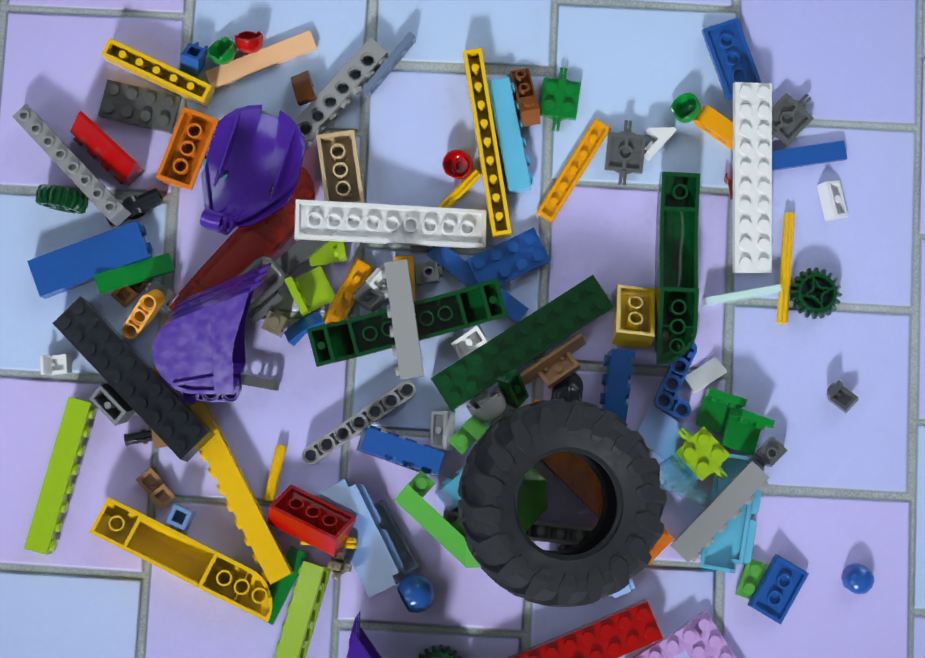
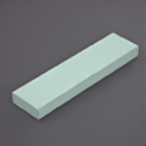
M781 284L708 296L702 300L703 307L777 294L782 291Z

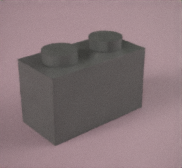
M109 383L99 385L89 398L115 426L128 422L135 413Z

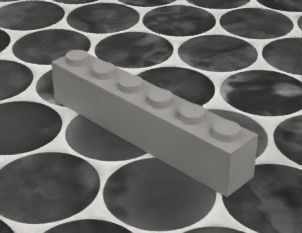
M408 260L384 262L381 274L382 279H386L387 287H384L385 299L389 298L390 306H386L388 318H392V325L389 326L390 336L395 339L392 351L393 357L397 356L398 364H395L396 376H400L401 380L424 376Z
M750 461L670 546L688 563L690 560L693 562L697 560L701 555L699 551L704 546L708 548L714 542L713 536L717 532L721 534L728 527L726 524L730 518L735 519L742 512L740 508L744 504L749 505L755 498L753 494L758 489L762 491L768 485L766 480L769 476L753 461Z

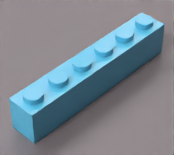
M509 77L487 81L508 195L530 191L534 180L532 173H528L527 167L530 166L529 156L524 153V148H526L525 137H521L520 130H523L521 119H517L516 112H519L517 100L514 101L512 95L515 94L514 83H510Z

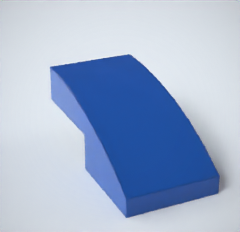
M318 311L301 318L284 332L288 343L295 346L308 333V328L323 325L325 321Z

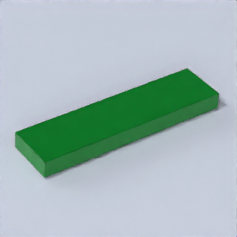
M169 253L95 274L94 278L99 293L104 294L173 273L175 269Z
M291 545L286 555L293 573L271 584L269 588L272 596V612L267 623L274 625L299 575L300 566L309 555Z

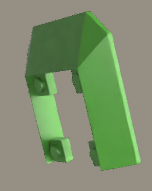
M473 415L448 442L463 455L474 442L477 443L489 427ZM532 467L522 480L517 498L518 516L525 533L548 509L547 482ZM421 470L394 500L466 568L482 567L468 549L464 539L466 534L460 527L459 517L451 525L423 499L436 483Z

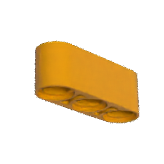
M704 105L700 115L693 122L700 129L733 151V122L712 107Z
M153 289L140 298L122 327V333L127 339H135L146 331L164 303L165 296L162 291Z

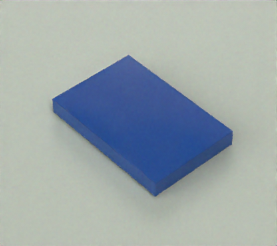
M775 554L747 605L781 625L809 573L780 555Z

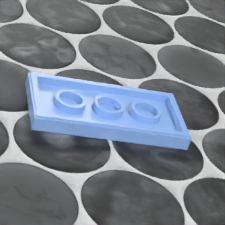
M652 406L637 429L643 437L647 448L696 480H699L675 453L685 441L677 431L680 430L683 433L680 429L683 427L690 435L695 432L655 406Z

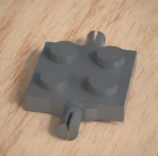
M785 93L772 107V139L776 137L788 146L814 119L804 107L811 100L808 94H805L798 101L793 99L788 93Z
M624 120V131L619 133L608 132L604 170L619 173L618 185H626L627 174L643 173L646 135H637L631 132V120L629 122Z

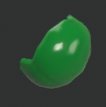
M223 37L215 41L208 48L207 55L214 63L225 65L230 63L236 56L237 46L228 37Z
M684 93L673 101L671 111L679 122L689 123L700 115L701 104L693 93Z

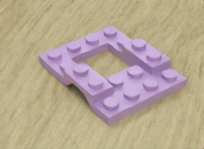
M706 610L689 620L670 636L655 642L632 657L674 658L685 651L689 658H736Z

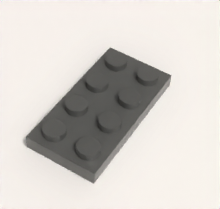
M107 79L98 116L173 134L182 98Z

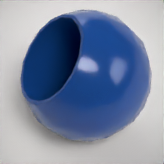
M413 573L405 576L397 587L405 607L411 613H420L427 610L435 598V589L432 582L422 574Z

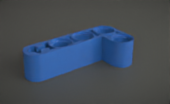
M693 342L689 349L691 352H688L684 358L680 357L670 363L653 401L656 408L678 419L685 418L691 413L690 404L678 398L677 394L697 352L695 342ZM676 362L683 364L682 372L675 369ZM668 379L675 381L676 386L674 389L668 388ZM661 396L666 397L668 400L666 407L659 404ZM679 404L685 407V413L683 415H680L677 412V406Z

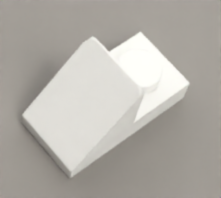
M675 127L647 128L645 134L653 141L646 146L645 150L647 152L644 157L650 161L674 135L677 129Z
M477 325L452 342L451 345L461 359L487 343L489 339L480 325Z

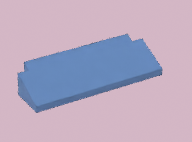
M343 479L318 492L322 500L357 517L348 536L357 539V547L345 549L370 598L397 585L393 575L399 573L403 563L388 532L385 529L379 530L377 527L381 522V518L366 487L363 484H355L349 487L347 479Z

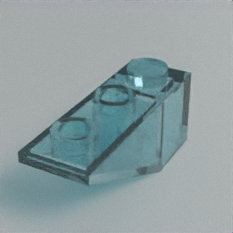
M671 455L659 464L660 483L666 490L704 507L709 505L708 492L703 487H699L694 475L684 469L685 466L679 458L676 459Z

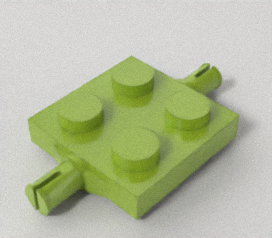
M704 426L691 435L681 427L680 429L683 433L680 430L677 433L685 441L675 453L701 481L714 472L723 481L724 477H727L728 474L723 471L721 465L730 454Z

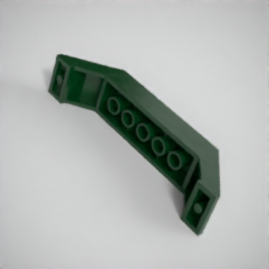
M498 278L414 302L419 341L508 316ZM387 309L308 328L307 332L316 366L320 367L392 349V345H395V339L390 336L389 326L392 325V318H388Z

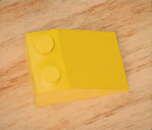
M617 284L612 324V344L650 349L655 337V289Z

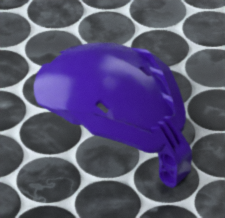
M248 105L235 109L218 122L207 154L208 162L201 173L205 206L200 218L201 226L208 230L228 235L236 226L249 227L260 223L290 201L299 181L306 150L302 132L290 116L280 110L279 117L277 118L262 113V105ZM225 170H228L227 178L225 180L221 179Z

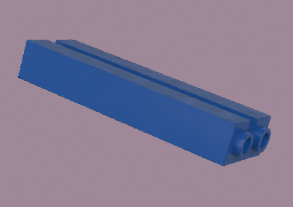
M134 221L28 260L27 262L39 296L44 299L95 281V274L152 258L151 254L154 251L151 243H146L145 236L147 231L144 225Z

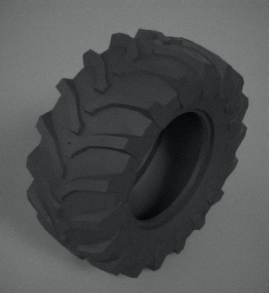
M573 399L541 400L524 405L507 413L493 423L473 446L467 457V465L463 469L458 486V495L461 497V500H458V516L460 527L466 534L464 539L468 549L475 560L482 566L481 569L495 583L509 593L524 598L528 602L551 607H574L593 604L601 598L624 589L630 583L629 579L643 570L652 558L649 552L663 535L664 524L660 522L667 502L666 491L660 489V465L656 458H650L647 446L639 432L627 428V423L611 411L598 408L595 404ZM568 452L586 462L598 478L602 491L601 514L593 531L579 544L564 550H543L527 536L520 523L517 510L519 488L527 472L539 460L554 453Z

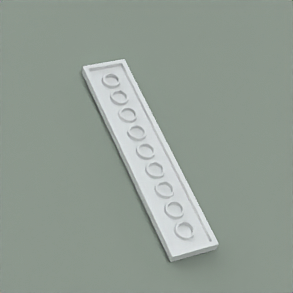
M733 83V273H772V83Z
M296 199L294 239L485 249L486 210Z

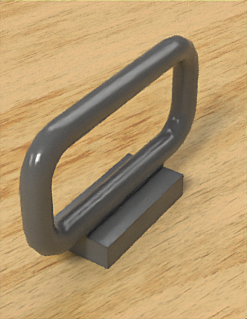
M266 256L257 258L239 274L254 270L262 264L271 263L270 267L278 275L277 280L250 304L247 317L254 324L283 299L278 289L284 284L285 272L275 260Z

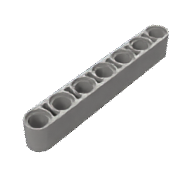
M404 381L305 448L302 452L303 461L307 464H316L362 433L363 428H369L370 425L375 424L413 398L416 394L415 385L411 381ZM405 385L413 387V392L410 395L402 393V388ZM389 396L397 398L394 406L387 405L386 399ZM376 406L381 409L380 415L372 417L370 414L371 409ZM359 417L365 421L362 428H356L354 425L355 420ZM342 428H346L349 432L346 439H341L338 435ZM326 439L332 441V448L329 450H325L322 446L323 441ZM310 450L316 452V458L313 461H309L306 457L307 452Z

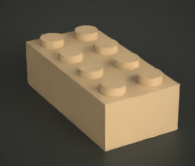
M348 130L316 135L325 201L365 203L355 131Z

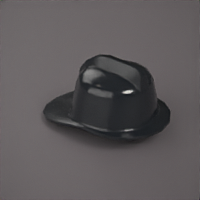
M574 372L552 387L551 400L573 399L582 401L583 381L581 377Z

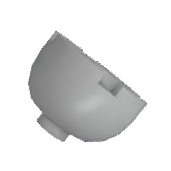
M499 387L492 388L494 392L488 394L485 391L474 397L469 402L471 406H466L469 413L484 423L490 422L493 424L500 419L506 408V400Z

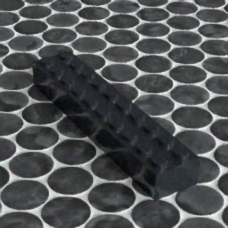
M80 296L52 323L180 460L188 462L215 435L88 300Z

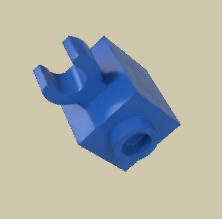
M199 42L194 44L188 43L181 53L180 71L198 77L205 67L208 46L206 45L202 48L199 47Z

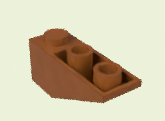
M529 68L510 71L511 80L515 87V99L518 102V114L522 127L541 124L540 108Z

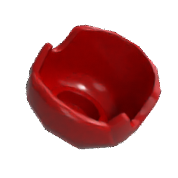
M251 31L241 32L235 35V44L244 53L258 52L263 46V34L260 31L257 33Z
M452 150L444 156L442 166L447 175L455 179H462L471 173L473 161L468 153L462 150Z

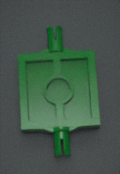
M563 67L560 68L559 78L543 79L540 116L553 120L552 131H555L556 124V131H560V121L562 120L576 121L581 82L566 79L568 69H564L563 75Z

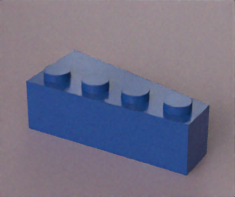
M611 349L608 355H604L603 366H606V374H602L601 385H604V393H600L599 404H602V409L613 412L626 422L628 411L626 399H629L631 390L628 380H631L633 375V367L630 361L631 358H635L636 351Z
M372 425L369 428H363L356 448L359 452L413 471L420 472L422 470L426 475H438L445 452L436 450L432 446L417 444L415 440L399 438L398 434L381 432V428Z

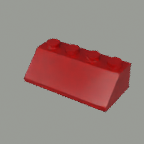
M82 111L78 113L70 131L75 136L73 140L80 147L85 145L88 148L86 152L94 160L98 157L102 161L99 165L107 172L113 171L116 174L113 178L121 185L125 183L130 186L145 170Z
M291 484L269 506L268 524L332 556H335L345 545L357 518Z

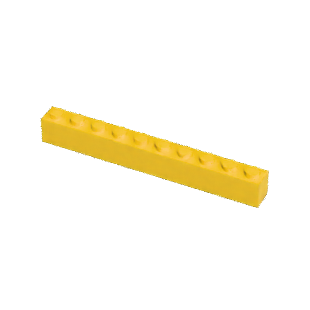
M482 48L463 50V62L492 240L511 237L512 231Z
M197 402L189 406L215 433L199 450V453L204 461L207 460L210 466L208 471L212 478L216 477L219 483L216 486L220 494L225 495L227 499L225 504L228 510L236 516V519H234L235 524L239 530H243L245 534L243 537L247 547L251 546L254 552L252 557L255 563L261 565L263 579L273 584L292 574L293 570L207 402Z

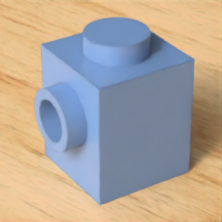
M174 504L166 523L171 524V528L179 532L188 530L196 511L181 504Z

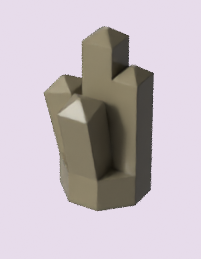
M338 552L335 557L328 561L327 568L332 569V579L339 580L342 574L351 572L352 564H350L345 553Z

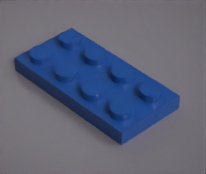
M738 18L702 29L703 38L726 100L733 99V83L735 82L762 83Z
M534 227L466 259V263L477 284L498 278L499 286L551 261Z

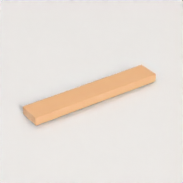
M309 30L263 48L258 52L235 59L228 64L207 70L205 73L210 85L215 90L317 49V46Z

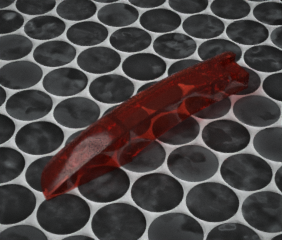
M303 166L301 167L298 184L290 201L260 223L249 227H239L178 293L179 296L168 307L171 311L183 299L238 276L257 258L263 256L271 258L294 235L295 200H315L314 182Z

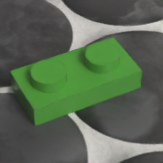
M754 559L750 563H745L735 594L750 599L764 575L767 564Z

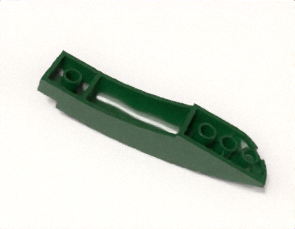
M660 172L655 242V351L657 365L671 363L679 359L690 349L697 333L700 173Z

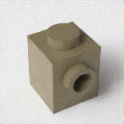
M269 310L261 328L282 338L289 320L285 318V313L275 310V312Z

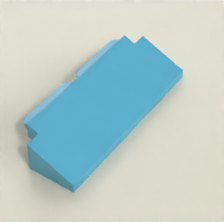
M730 454L721 465V468L728 476L724 477L725 479L722 481L714 472L710 503L752 461V458ZM758 489L753 494L755 496L753 501L749 505L744 504L740 508L742 512L735 519L730 518L726 523L728 527L721 534L717 532L713 536L715 540L708 548L703 547L700 562L701 568L735 573L736 564L745 565V563L751 562L757 523L752 520V515L759 512L762 491Z

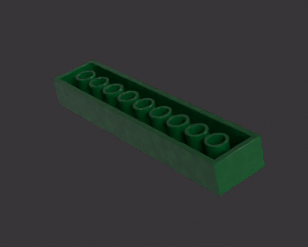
M591 275L431 378V381L452 412L496 384L498 377L523 367L612 310L614 306L594 275Z

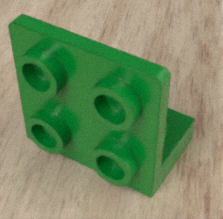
M708 388L705 390L695 425L701 428L704 426L707 430L723 434L730 409L745 407L747 399Z
M731 408L720 444L753 456L761 430H764L765 427L773 428L775 421L745 409Z

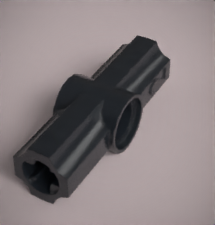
M154 188L139 196L133 195L124 199L122 205L131 215L123 222L129 219L140 218L146 214V211L163 204V198L158 189ZM106 217L110 226L114 227L115 225Z

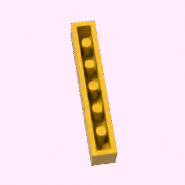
M109 38L101 53L107 62L208 108L216 92L212 85Z

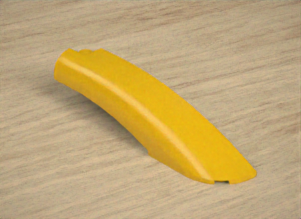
M110 497L107 498L89 533L266 622L269 621L272 612V596L266 581L260 574Z

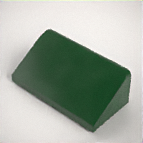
M517 369L496 379L507 405L518 409L529 397Z

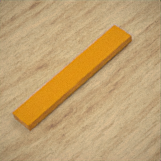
M596 118L594 119L537 210V215L550 223L554 221L611 130V127Z

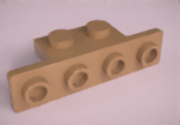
M579 333L576 336H572L565 344L556 347L550 354L538 359L534 365L522 370L520 376L524 385H527L539 376L548 389H551L579 370L581 367L572 356V353L586 344L583 335Z

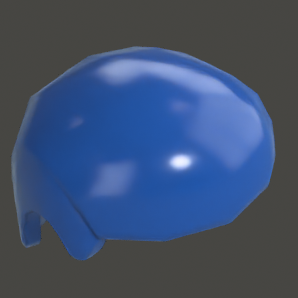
M858 563L848 565L843 570L841 577L843 586L858 595L867 593L873 587L875 581L873 572L866 566Z

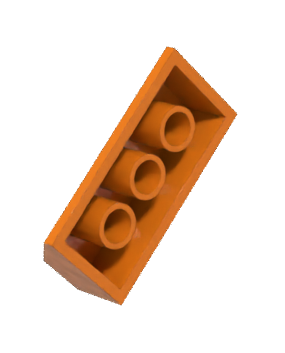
M183 107L156 178L170 186L192 191L219 119Z

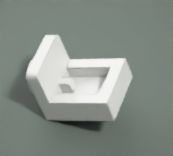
M377 267L365 282L373 290L384 295V287H387L386 279H382L381 269Z
M71 354L41 355V375L72 373Z

